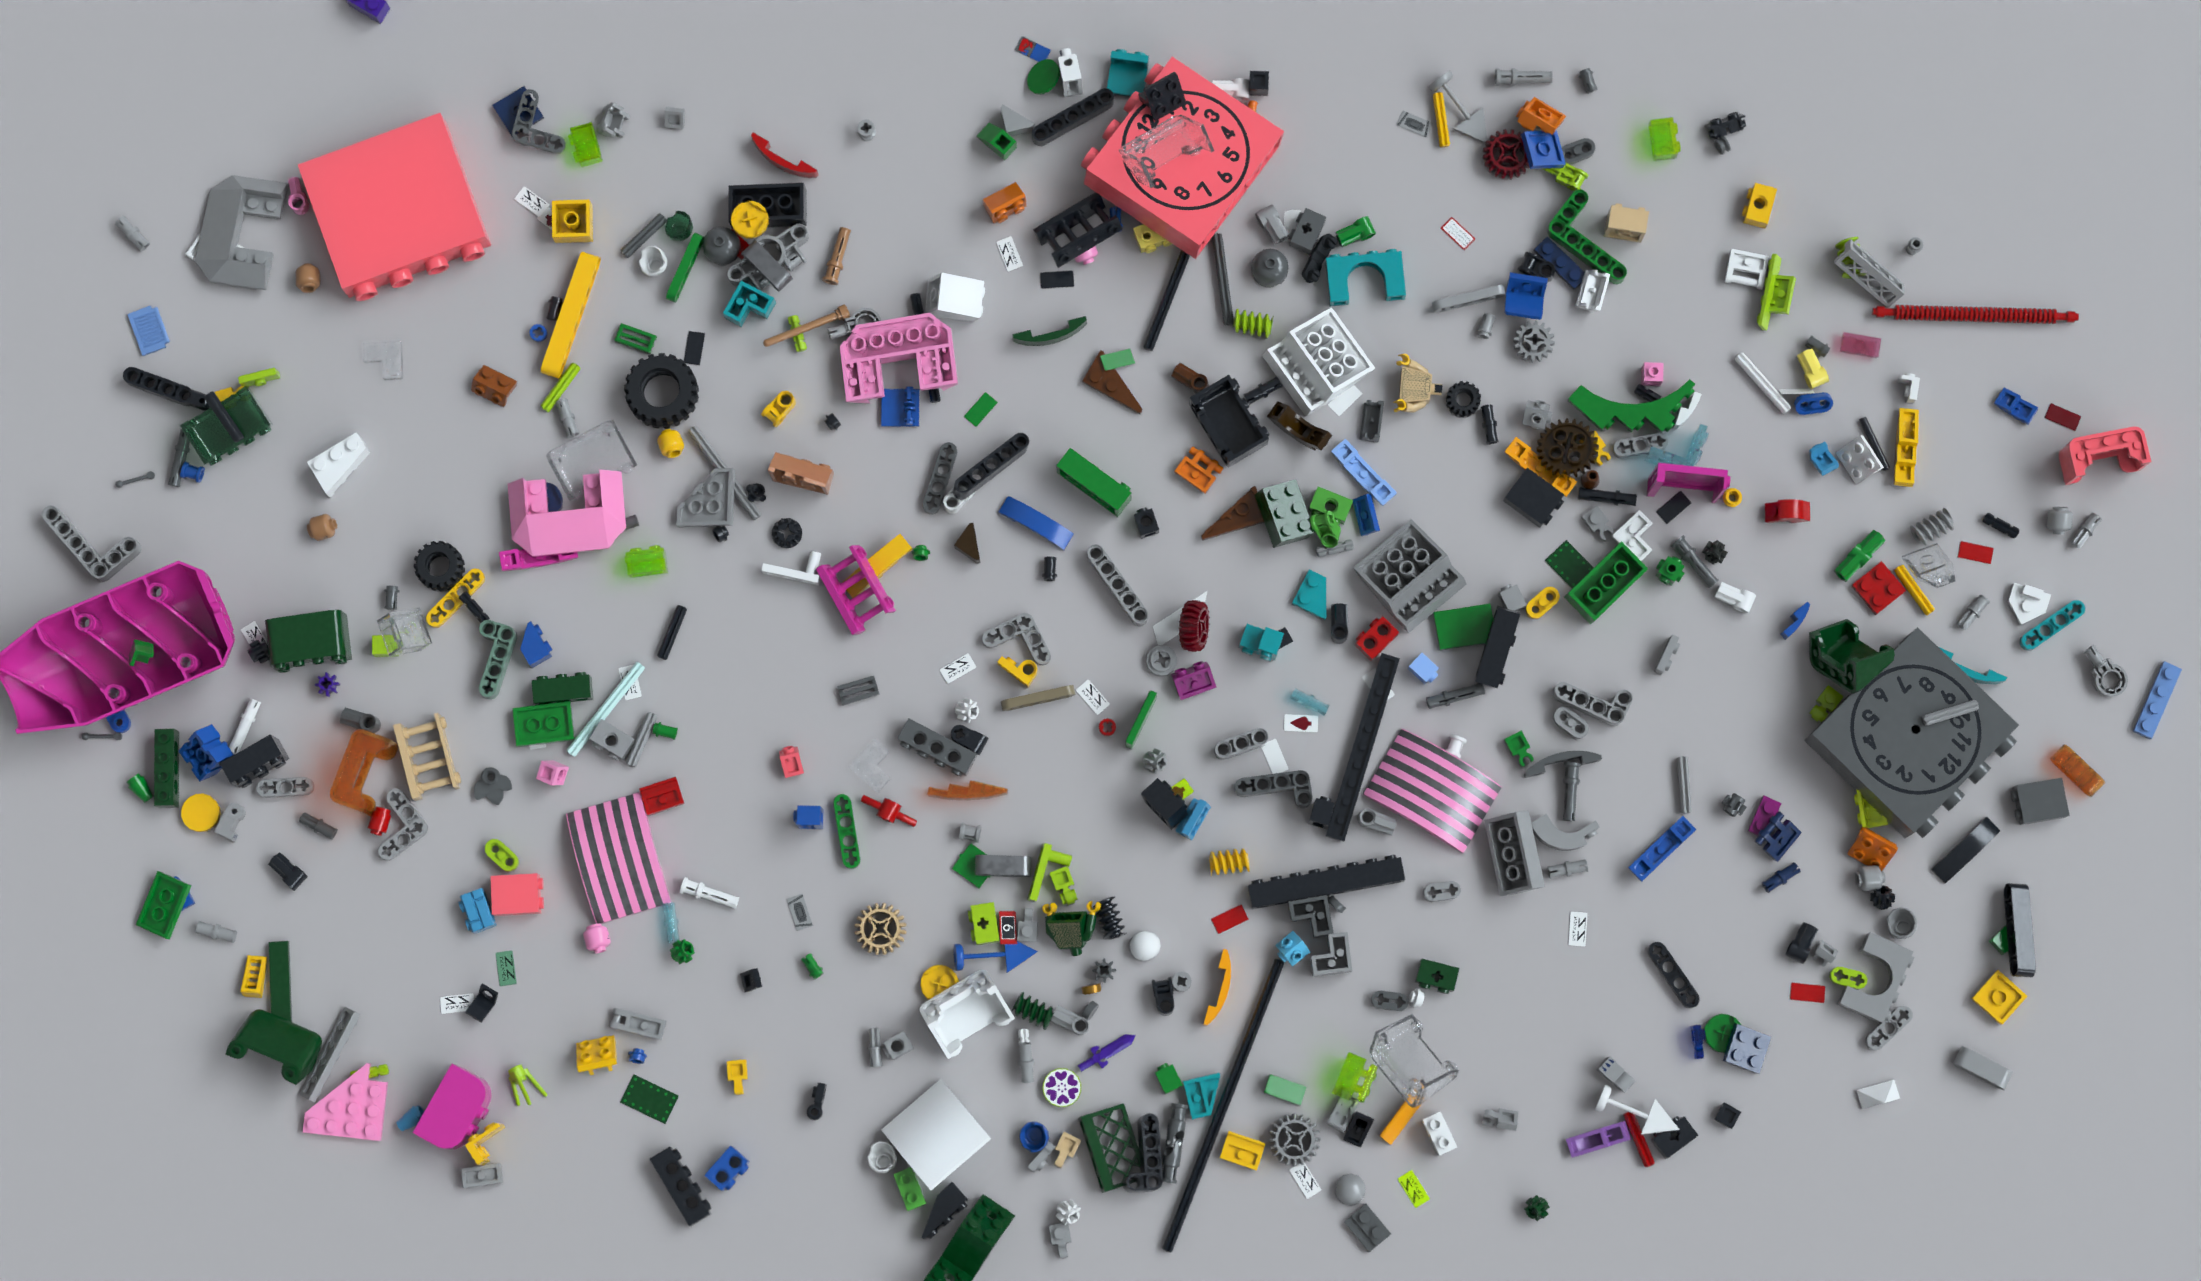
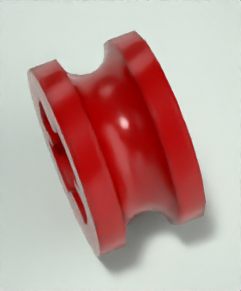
M1103 719L1099 724L1100 733L1104 736L1114 734L1116 730L1115 722L1112 719ZM1105 722L1112 724L1111 732H1108V730L1107 733L1103 731V724Z

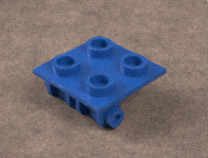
M911 386L906 387V389H884L885 397L881 398V427L919 426V389H913Z

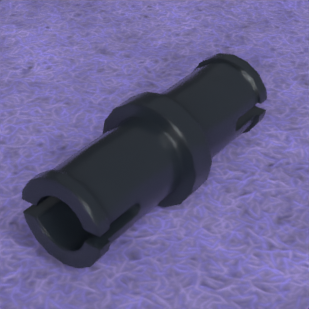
M1276 376L1264 384L1260 383L1257 388L1243 395L1247 403L1251 405V403L1262 397H1268V394L1283 386Z
M1483 405L1481 407L1483 416L1482 428H1485L1486 443L1496 444L1499 441L1493 405Z

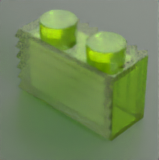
M592 122L571 127V134L568 137L571 146L575 145L576 151L573 152L575 162H579L581 167L603 162Z

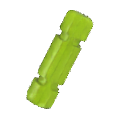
M798 315L788 317L789 325L792 326L790 330L801 326L798 324L800 323ZM803 333L793 337V341L796 342L794 345L797 352L807 349L806 342H803L805 340Z
M383 1064L378 1067H370L369 1078L389 1074L388 1065ZM358 1070L351 1071V1072H350V1076L353 1075V1074H354L356 1071H358Z

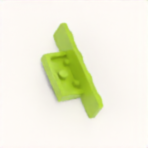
M1774 253L1768 262L1769 272L1768 277L1764 281L1765 292L1761 297V312L1757 316V324L1764 331L1768 330L1771 313L1789 315L1796 282L1794 276L1779 275L1782 259Z

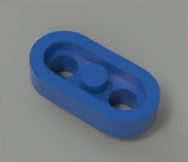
M1825 392L1805 394L1795 399L1794 407L1797 413L1801 415L1823 413L1833 407V400L1830 394Z
M125 710L106 717L111 728L116 732L125 733L131 727V720ZM122 719V725L118 726L117 721Z

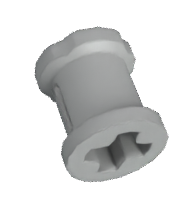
M862 120L858 124L860 138L864 141L872 140L876 134L873 122ZM865 128H869L868 133H865Z
M962 823L959 839H971L978 843L981 826L975 827Z

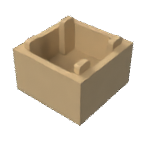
M1618 203L1615 206L1611 205L1606 218L1604 237L1641 243L1646 234L1649 211H1645L1643 207L1638 209L1622 207V204Z

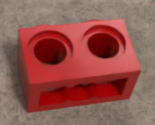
M1383 616L1380 619L1375 618L1369 625L1371 628L1366 633L1362 631L1356 637L1357 642L1355 646L1371 662L1399 634V631ZM1383 626L1387 629L1388 633L1380 635L1377 632V628ZM1364 641H1373L1374 647L1367 649L1364 646Z

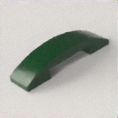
M1084 316L1068 320V328L1032 337L1031 330L1012 334L1013 341L1027 346H1043L1058 343L1070 338L1083 329L1087 324V318Z

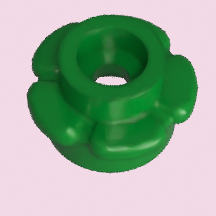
M917 545L912 549L913 559L918 561L927 560L930 550L924 545Z

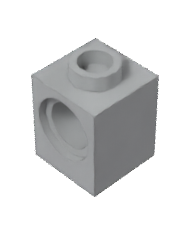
M1509 584L1501 588L1502 592L1499 593L1498 597L1504 608L1517 612L1526 608L1527 604L1517 585L1512 586Z
M904 1031L883 1042L885 1047L882 1048L887 1058L892 1057L893 1060L914 1049ZM896 1041L902 1043V1049L899 1052L892 1050V1044Z

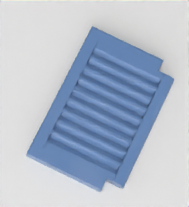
M148 306L127 314L142 356L166 348L165 344L169 343L170 340L158 307L152 308Z

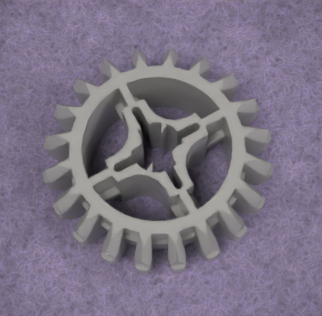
M1296 1113L1292 1114V1119H1289L1288 1114H1286L1285 1122L1278 1118L1280 1126L1273 1123L1272 1126L1277 1129L1276 1132L1269 1131V1134L1274 1135V1138H1268V1142H1274V1145L1269 1146V1149L1276 1148L1277 1151L1273 1153V1156L1275 1157L1280 1154L1279 1162L1286 1158L1285 1165H1289L1290 1160H1293V1166H1297V1160L1300 1161L1301 1165H1304L1303 1158L1310 1162L1311 1158L1308 1155H1317L1313 1148L1320 1149L1319 1145H1315V1141H1321V1138H1315V1135L1319 1134L1320 1131L1316 1130L1313 1132L1312 1128L1316 1124L1313 1123L1309 1126L1308 1123L1311 1120L1309 1117L1305 1122L1302 1121L1303 1114L1299 1116V1120L1296 1119ZM1288 1124H1300L1305 1129L1295 1133L1288 1127ZM1281 1129H1283L1287 1135V1141L1282 1146H1279L1278 1136ZM1301 1133L1303 1134L1297 1140L1299 1146L1295 1145L1294 1143L1293 1145L1290 1144L1286 1146V1144H1288L1291 1140L1290 1136L1292 1134H1294V1137L1296 1135H1300ZM1309 1133L1311 1142L1306 1151L1302 1145V1138ZM1289 1147H1295L1302 1155L1290 1156L1284 1153V1151Z

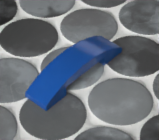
M1010 496L1007 497L999 510L1000 514L1046 538L1050 543L1062 550H1065L1074 533L1056 521Z
M1682 816L1634 861L1628 869L1642 882L1696 831L1695 827Z

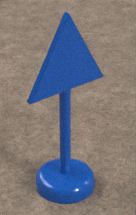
M1017 941V944H1004L1005 952L964 954L962 945L954 944V966L956 971H961L964 968V959L1005 957L1008 973L1038 951Z

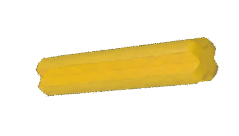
M1437 92L1433 94L1439 145L1440 147H1448L1450 140L1442 92Z
M1898 566L1894 572L1925 615L1932 613L1935 608L1905 566Z

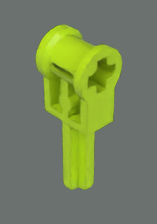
M1567 163L1563 168H1542L1557 176L1555 182L1573 192L1581 189L1582 183L1589 176L1585 171Z

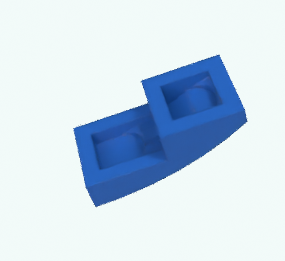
M2005 387L1994 402L2004 412L2027 425L2030 424L2038 411L2037 406L2021 399L2020 395Z
M1806 602L1790 616L1794 623L1780 634L1785 640L1803 622L1810 607L1809 602Z

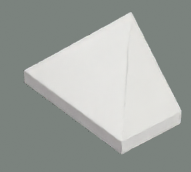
M1894 1080L1856 1090L1862 1109L1900 1099Z

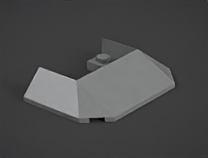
M232 175L210 190L195 258L196 263L210 282L266 290L273 253L237 247L244 214L281 219L288 183Z

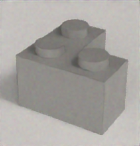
M1348 932L1328 934L1329 954L1310 957L1313 977L1352 972Z

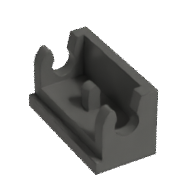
M1367 400V402H1364L1360 440L1379 442L1384 401L1371 402V400Z

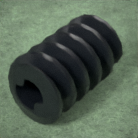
M1115 896L1098 901L1101 904V908L1095 916L1102 917L1098 924L1104 925L1100 929L1101 932H1107L1103 935V939H1114L1127 934L1121 933L1125 925L1118 924L1123 919L1116 918L1120 911H1114V908L1118 904L1111 903Z

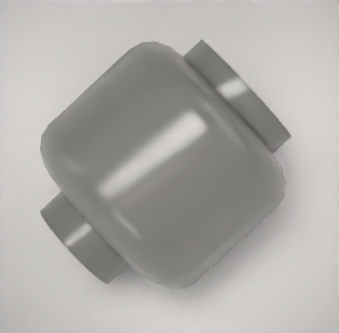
M2053 507V510L2048 511L2047 528L2053 530V534H2065V531L2072 529L2073 514L2068 510V507Z
M1877 865L1862 866L1855 873L1856 885L1862 891H1874L1881 888L1882 883H1885V873Z

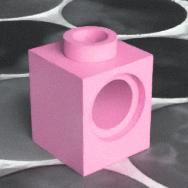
M1644 362L1641 367V384L1643 386H1661L1663 383V363Z
M554 760L541 761L536 779L549 785H563L569 767Z

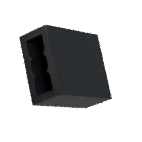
M1527 468L1503 501L1540 528L1543 524L1547 526L1553 518L1550 515L1554 509L1558 511L1562 506L1564 494Z

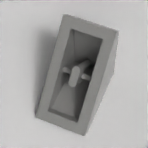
M1002 104L1001 114L1006 133L1012 137L1032 132L1035 123Z

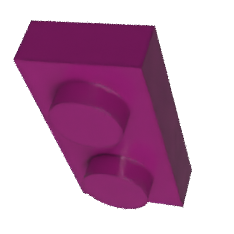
M1763 796L1748 832L1759 836V831L1761 829L1764 830L1769 823L1768 820L1777 814L1782 803Z

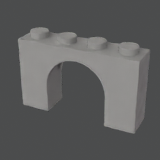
M1870 932L1866 934L1859 952L1881 961L1886 966L1889 973L1888 985L1879 995H1868L1850 986H1845L1837 1005L1881 1024L1884 1021H1888L1891 1015L1890 1006L1896 1002L1899 996L1897 992L1898 987L1904 984L1907 976L1904 973L1907 967H1911L1914 957H1912L1913 951Z

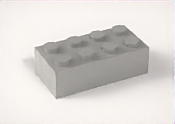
M1529 811L1514 812L1484 820L1500 896L1514 895L1545 887Z

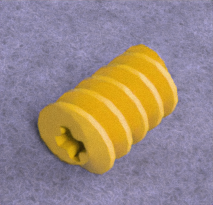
M1241 848L1240 854L1236 849H1233L1232 855L1229 850H1226L1224 856L1221 850L1218 851L1217 856H1215L1213 851L1210 852L1211 876L1213 870L1219 875L1221 869L1224 874H1227L1228 869L1235 874L1236 868L1242 873L1244 867L1250 872L1248 853H1246L1244 848Z

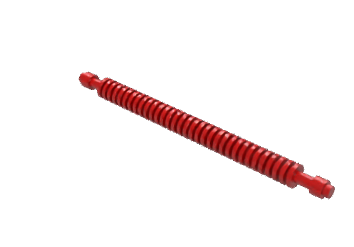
M1895 305V308L1876 306V308H1872V315L1879 318L1894 316L1895 320L1919 319L1923 321L1924 318L1925 321H1928L1929 318V321L1934 319V321L1949 320L1962 322L1963 320L1967 322L1968 320V322H1972L1973 320V322H1977L1978 320V322H1982L1983 320V322H2037L2038 324H2055L2056 320L2074 323L2079 320V314L2075 313V311L2057 313L2056 309L2046 310L2041 308H2008L2007 310V308L2002 309V307L1997 309V307L1968 308L1964 306L1963 308L1959 306L1958 308V306H1954L1953 308V306H1949L1948 308V306L1933 307L1927 305H1915V307L1914 305H1910V307L1909 305H1905V307L1904 305H1900V307Z

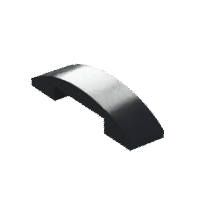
M1988 817L1984 818L1970 834L1931 870L1944 883L1948 882L2000 832L1999 828Z

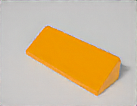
M1416 1089L1413 1090L1379 1137L1391 1145L1424 1102V1096Z

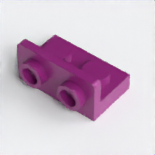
M1196 662L1192 667L1179 668L1175 670V673L1171 674L1180 700L1217 688L1211 668L1207 662Z

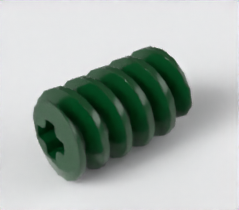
M1024 992L1019 995L1012 1011L1015 1009V1016L1022 1013L1023 1020L1029 1016V1023L1036 1019L1037 1027L1043 1023V1030L1047 1029L1054 1014L1052 1013V1006L1045 1009L1044 1002L1038 1006V999L1031 1002L1030 995L1024 999Z

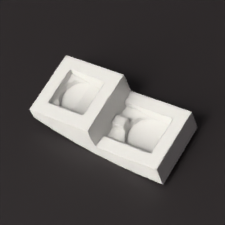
M1694 392L1688 409L1680 408L1673 429L1677 430L1686 422L1696 408L1702 394Z

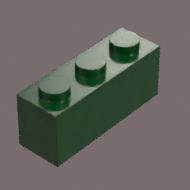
M577 672L575 676L567 677V674L555 675L556 678L549 679L548 676L536 677L537 680H531L533 703L535 705L593 700L592 677L589 674L586 675V672Z

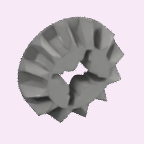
M1155 646L1147 655V666L1152 673L1158 676L1168 675L1174 671L1177 665L1176 653L1168 646ZM1158 653H1160V655L1163 658H1170L1167 659V661H1165V668H1163V666L1160 663H1155L1159 660Z

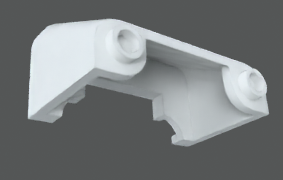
M986 970L976 971L926 1001L919 1009L948 1059L960 1053L963 1047L962 1040L992 1022H995L997 1026H1006L1015 1019Z

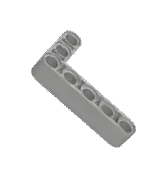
M51 505L45 507L42 511V517L88 572L99 581L105 582L111 579L141 552V544L132 537H125L101 557L61 510ZM56 511V517L50 520V514ZM68 525L67 533L62 534V528ZM80 539V546L74 548V542ZM130 543H134L133 550L127 551V546ZM92 553V560L86 562V556ZM119 555V561L113 564V557ZM104 567V574L98 576V570Z

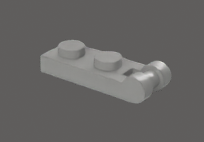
M617 1008L613 1009L614 1017L610 1021L609 1027L662 1040L667 1021ZM622 1016L626 1017L625 1024L620 1023Z

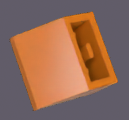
M1016 182L982 199L983 205L993 223L1004 222L1008 219L1009 215L1013 213L1019 214L1027 206L1026 196Z

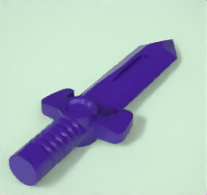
M1125 1034L1101 1048V1052L1096 1054V1051L1100 1047H1092L1091 1052L1093 1056L1077 1065L1082 1072L1096 1063L1101 1068H1104L1108 1061L1101 1062L1100 1060L1103 1058L1108 1059L1132 1045L1136 1035Z

